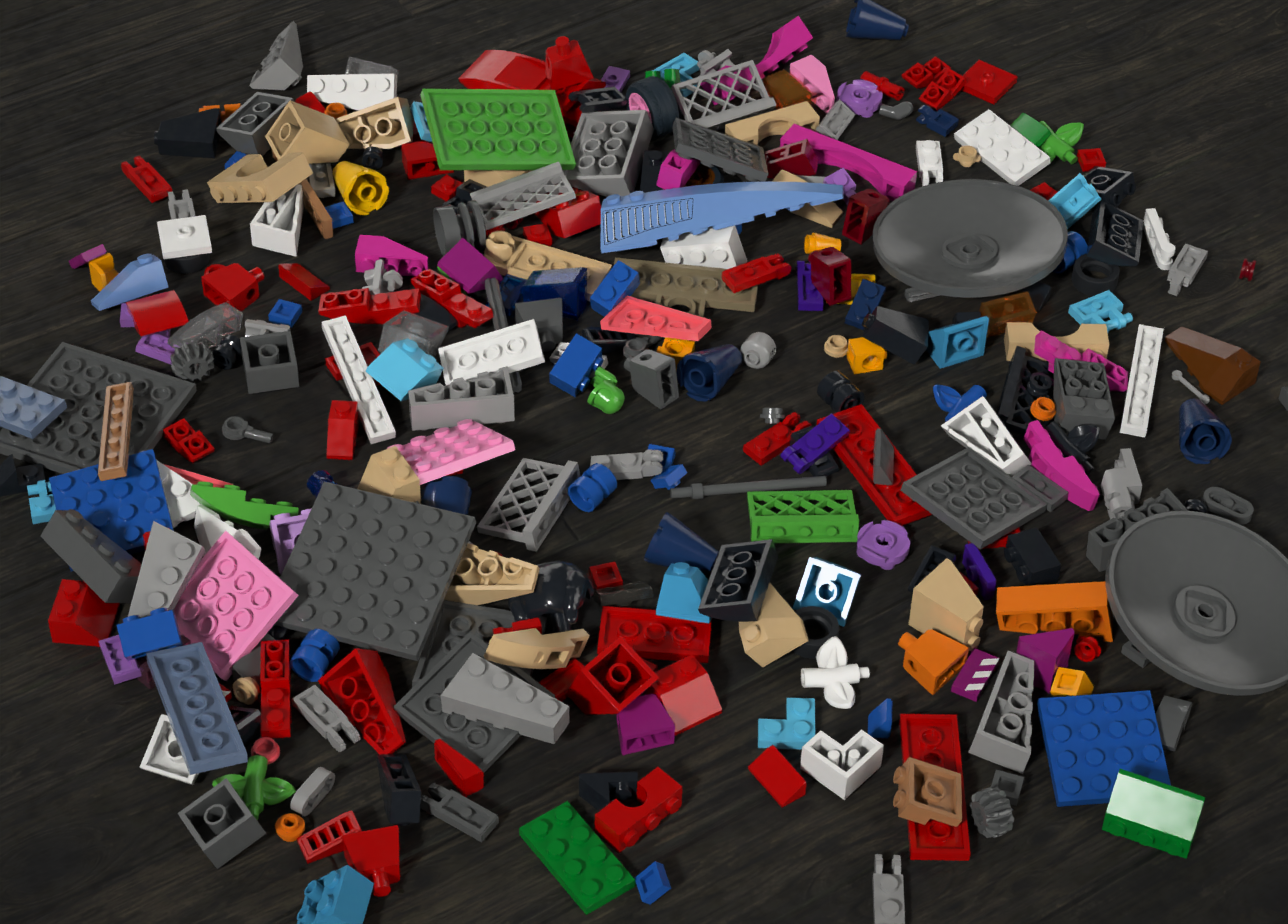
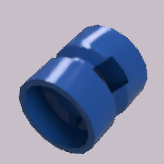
M1074 231L1068 232L1065 255L1052 272L1057 274L1063 273L1075 264V260L1081 255L1087 254V243L1080 234Z
M595 463L568 487V495L573 504L579 509L591 512L602 503L603 498H607L615 491L617 481L613 473L606 466Z
M322 629L309 631L290 660V667L293 672L304 680L317 682L324 676L329 664L332 663L340 649L337 639Z

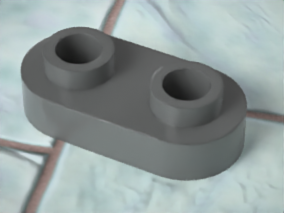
M1210 487L1205 490L1202 502H1204L1208 511L1240 525L1251 521L1254 508L1249 501L1220 487Z

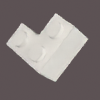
M862 729L844 746L824 732L819 731L802 747L800 769L845 800L881 767L884 745Z

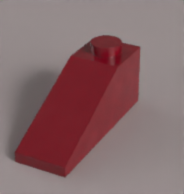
M808 139L764 152L768 169L767 178H775L781 170L794 175L812 176L817 173L819 159Z

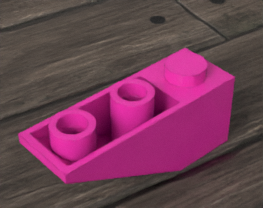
M675 149L672 150L661 164L656 186L665 190L684 187L700 165L701 160L691 158V160L684 159L678 155V152H675Z
M359 235L355 251L356 272L365 273L366 270L374 269L376 260L383 259L384 269L387 272L395 270L403 276H417L420 272L428 270L427 256L384 236Z

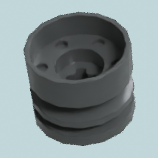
M476 200L468 201L467 207L464 202L459 203L457 214L451 205L434 208V228L439 249L443 256L462 238L473 247L475 245L477 250L485 249L486 226Z

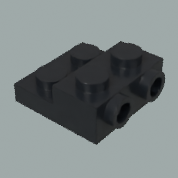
M1094 166L1083 175L1087 183L1093 185L1101 199L1114 206H1119L1122 199L1126 198L1127 195H1133L1136 190L1133 172Z

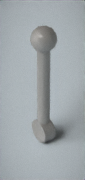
M1174 370L1172 372L1174 380H1179L1204 404L1209 403V396L1203 395L1183 378L1181 371Z

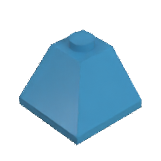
M984 316L929 331L926 351L940 369L983 356L989 318Z
M809 557L793 609L798 610L808 606L822 607L830 611L837 618L840 626H845L861 574L818 557Z
M683 562L671 563L664 574L656 615L710 623L712 617L700 614L698 610L709 581L698 567H692Z

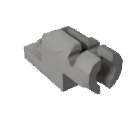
M1131 448L1120 449L1119 459L1115 460L1114 468L1105 471L1101 482L1105 506L1109 509L1108 515L1110 520L1123 517L1125 511L1130 508L1135 509V504H1139L1142 483Z

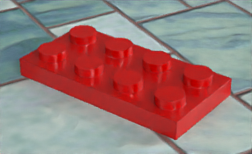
M602 606L597 655L621 636L641 658L680 661L693 654L699 663H708L712 620L708 624L656 615V610Z

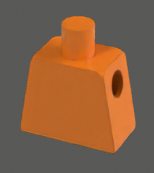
M933 629L927 630L918 639L906 632L898 642V646L905 650L904 669L932 695L961 671L968 657L969 648Z

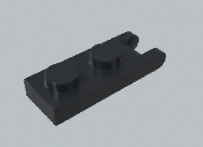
M616 87L574 91L568 96L572 102L579 101L581 103L579 110L582 113L625 108L629 101Z

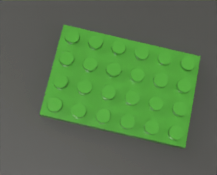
M422 89L420 95L440 170H536L556 162L560 163L562 170H573L576 165L555 90Z

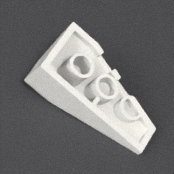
M202 504L197 505L194 528L199 544L206 551L205 554L221 535L227 531L258 559L260 558L261 547L247 531L235 529L233 523L229 520L224 522L216 512Z

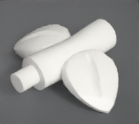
M834 636L828 639L817 652L818 668L801 669V683L803 688H824L825 700L831 706L848 709L854 705L856 697L855 691L850 684L859 683L861 678H869L870 673L868 667H858L857 663L847 665L848 656L841 640Z

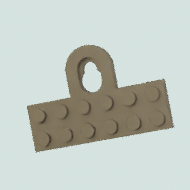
M615 257L614 265L619 260L639 273L640 284L631 297L656 302L655 304L669 308L674 305H685L690 308V311L687 313L703 318L705 307L754 312L758 285L733 293L721 279L722 272L727 269Z

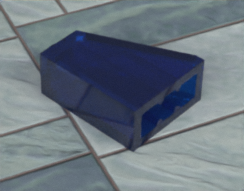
M587 268L533 271L529 278L523 281L521 286L523 302L562 298V316L578 320L587 306Z

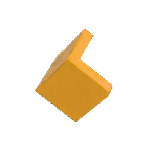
M110 253L88 261L92 284L99 292L119 274L114 268L113 256Z
M1058 667L1050 693L1053 697L1091 695L1094 686L1084 671Z

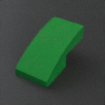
M1022 113L1010 125L1038 148L1051 135L1048 128L1025 113Z

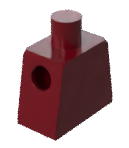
M866 189L849 197L842 235L862 245L873 235L875 222L881 212L890 204L889 198L873 189Z
M834 247L811 252L808 257L811 263V281L826 302L831 306L851 299V259Z

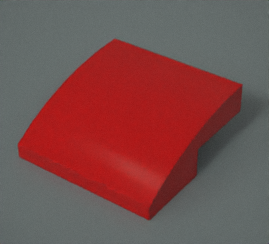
M174 290L126 302L127 310L133 318L135 329L140 336L189 324L183 305Z

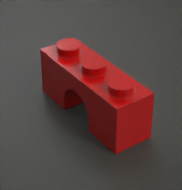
M656 767L637 782V801L642 804L641 806L627 807L615 799L595 814L594 832L618 853L626 847L633 846L640 836L648 830L655 829L662 819L669 814L677 812L682 805V786L659 767Z

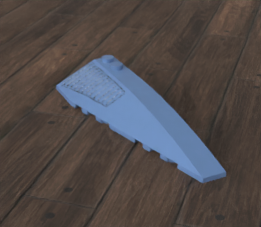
M766 181L695 185L646 193L635 191L626 196L610 195L603 199L601 206V253L656 245L658 239L668 237L669 241L679 239V236L683 233L689 232L697 235L706 231L711 226L714 230L754 221V216L764 213L767 218L775 216L776 212L780 209L786 208L790 212L799 210L805 203L815 206L843 199L844 188L843 185Z

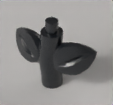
M1055 421L1045 428L1053 443L1061 450L1064 458L1073 455L1077 462L1083 466L1086 475L1094 470V467L1089 463L1090 457L1085 452L1090 451L1097 443L1100 428L1097 425L1081 424L1075 426L1068 433V436H1066Z

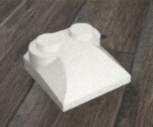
M161 714L140 768L194 785L199 773L189 774L168 716Z

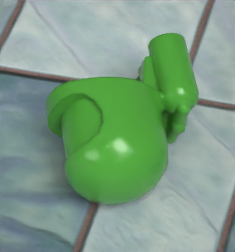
M599 366L595 371L594 378L591 380L590 384L595 388L590 393L587 402L606 414H614L624 404V393L616 386L618 382L616 376Z

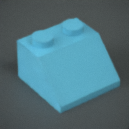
M407 338L393 342L367 367L366 372L396 398L404 401L409 399V390L436 384L444 368L436 362L433 356L426 354L420 349L415 341Z

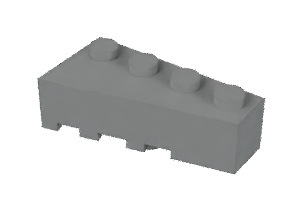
M153 521L128 617L133 615H139V618L151 616L150 611L159 608H167V611L174 610L206 552L204 547Z
M474 653L471 654L441 694L442 712L452 715L454 712L464 715L465 719L475 722L477 720L493 724V727L503 730L504 728L519 731L520 735L555 744L570 723L568 705Z

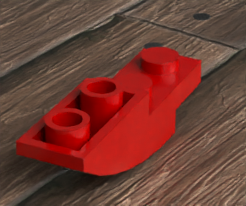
M431 269L424 270L419 275L410 279L411 284L415 289L419 288L421 294L431 298L445 308L457 320V326L460 328L466 325L476 328L493 318L491 308L461 293L458 283Z
M369 288L321 294L318 312L320 315L331 319L346 316L348 322L358 324L398 323L399 315L419 312L421 293L419 288L371 295Z
M289 639L261 641V737H291Z

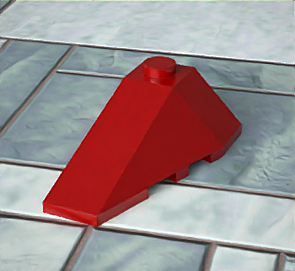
M355 648L318 680L324 694L348 717V721L362 733V737L380 755L392 754L406 743L400 716L393 708L396 705L389 674L377 651Z

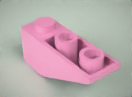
M813 55L790 64L789 82L821 110L828 113L834 105L835 97L826 66Z

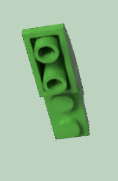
M197 482V485L192 484L190 495L197 502L216 512L219 516L240 525L268 530L270 520H275V515L290 513L291 517L298 516L299 508L292 507L293 504L289 502H277L276 505L266 504V500L252 498L250 502L245 501L246 491L240 490V487L236 485H224V488L213 487V483Z

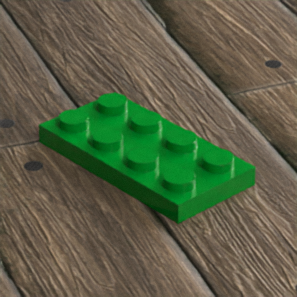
M568 801L519 827L520 837L585 915L635 887V879Z

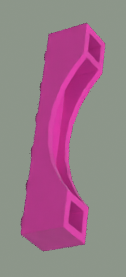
M799 16L772 34L771 44L766 55L759 64L755 65L761 79L765 77L763 72L767 71L769 74L780 67L778 65L779 61L784 64L793 58L792 52L795 51L798 54L808 47L806 43L813 37ZM725 65V66L722 67L720 70L725 69V68H728V67H731V66ZM749 68L741 70L739 76L751 81L752 74ZM724 75L721 76L719 82L731 88L734 79ZM738 81L734 86V89L741 93L748 88L747 85ZM708 82L701 83L704 91L711 94L714 85ZM718 87L714 93V96L724 101L728 95V92ZM731 94L729 101L734 99L736 96Z
M793 124L780 139V147L808 139L819 159L818 164L837 166L860 175L869 181L879 193L887 196L891 201L915 189L917 171L797 124Z

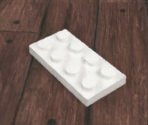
M989 109L954 133V138L962 146L974 147L977 150V155L981 156V161L1009 184L1019 186L1050 164V157Z
M534 319L438 348L441 365L444 368L443 374L446 385H450L453 379L461 377L465 381L477 378L478 373L486 371L489 375L498 373L499 368L508 366L509 373L545 363Z

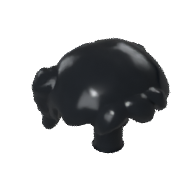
M556 560L539 564L537 566L540 570L534 593L508 598V605L514 620L517 622L546 614L551 619L552 633L571 631V624L577 622L578 609L583 605L585 597L591 599L594 595L592 580L584 570L567 561Z

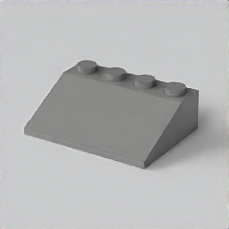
M628 110L581 113L571 142L576 165L573 170H562L571 187L605 197L614 194L626 196L634 192L643 165L644 151L648 150L654 131L647 111Z

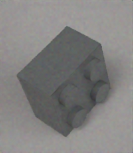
M291 331L240 337L242 360L249 394L299 387L298 368Z
M227 778L177 813L203 852L217 869L266 834Z

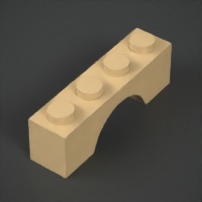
M805 101L726 124L725 135L758 146V143L765 137L784 135L793 124L818 133L815 129L819 125L820 116Z
M1007 322L1004 337L1007 361H1011L1016 346L1026 348V356L1047 361L1034 353L1035 336L1040 331L1032 323ZM1081 324L1075 333L1056 337L1059 341L1071 348H1075L1081 354L1089 348L1107 359L1109 339L1106 324Z

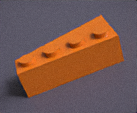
M1105 581L997 588L996 614L999 629L1002 631L1036 634L1038 630L1050 632L1073 628L1074 634H1078V638L1081 636L1103 637L1105 642H1113V613L1107 598Z

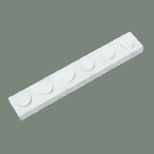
M342 316L323 321L322 330L352 401H358V414L370 443L374 444L395 438L396 431L372 376L366 372L368 366L347 317Z
M1139 324L1120 433L1139 437L1146 436L1163 328Z

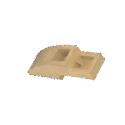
M536 628L493 634L483 657L488 661L520 668H566L569 659L581 656L590 635L584 629L542 635Z

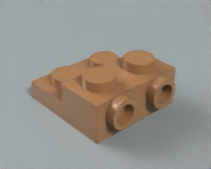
M911 757L901 767L899 766L896 769L893 782L898 784V791L894 796L893 806L898 808V817L923 825L929 819L954 827L961 823L962 788L960 773Z

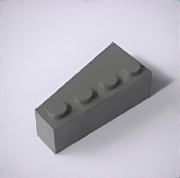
M73 509L55 510L41 534L43 540L105 603H131L142 564L84 519L78 511Z

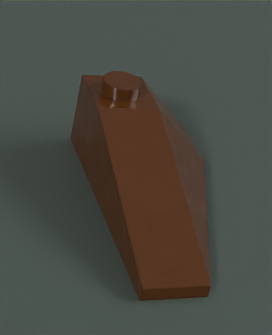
M1182 326L1165 336L1164 341L1179 360H1183L1188 366L1187 371L1191 376L1194 375L1197 378L1201 390L1219 404H1225L1256 383L1261 361L1244 349Z

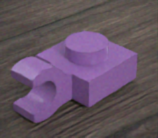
M842 168L824 178V184L843 185V200L848 206L849 197L856 194L854 191L856 190V184L846 170Z

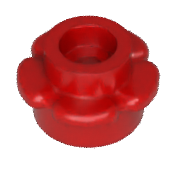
M1081 636L1076 640L1077 645H1075L1074 652L1078 659L1090 662L1095 657L1100 656L1101 647L1098 646V641L1094 637Z

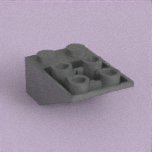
M1055 358L1054 403L1056 414L1054 421L1067 436L1075 426L1093 424L1100 428L1098 439L1107 438L1115 416L1104 363Z

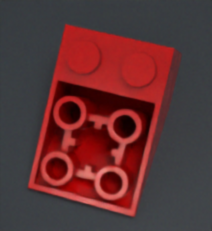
M573 188L576 195L575 199L534 214L543 224H547L548 229L553 235L567 238L601 224V203L598 195Z

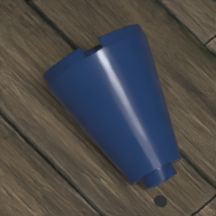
M873 0L854 1L857 3V6L851 9L846 32H848L846 37L900 40L902 36L906 37L909 24H906L905 18Z
M732 344L689 353L677 364L676 374L680 386L684 385L688 390L686 394L690 398L706 402L719 393L741 364V353Z
M1186 400L1179 409V446L1181 452L1187 460L1195 464L1211 463L1210 460L1216 457L1218 459L1222 458L1230 449L1232 442L1229 428L1201 400Z
M443 476L442 481L434 482L432 480L420 486L422 505L468 515L471 487L468 486L466 480L454 476Z
M666 512L648 546L644 561L669 567L671 563L683 562L689 564V566L698 567L705 576H708L710 571L712 572L719 551L672 514Z

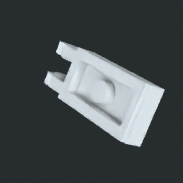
M931 140L916 141L918 171L922 186L929 184V178H936V183L943 182L940 142Z

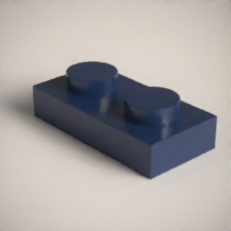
M863 279L845 318V324L864 330L862 322L868 313L872 314L875 308L880 305L886 287Z

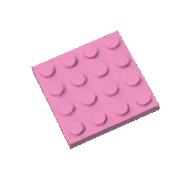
M472 419L459 421L457 426L452 428H439L434 431V434L427 437H414L410 440V443L405 445L396 444L388 447L396 446L420 479V485L515 450L513 440L476 421H472Z
M225 531L201 559L173 612L176 616L182 642L185 645L202 642L214 672L221 679L227 681L232 675L233 665L240 658L251 653L299 595L237 539Z

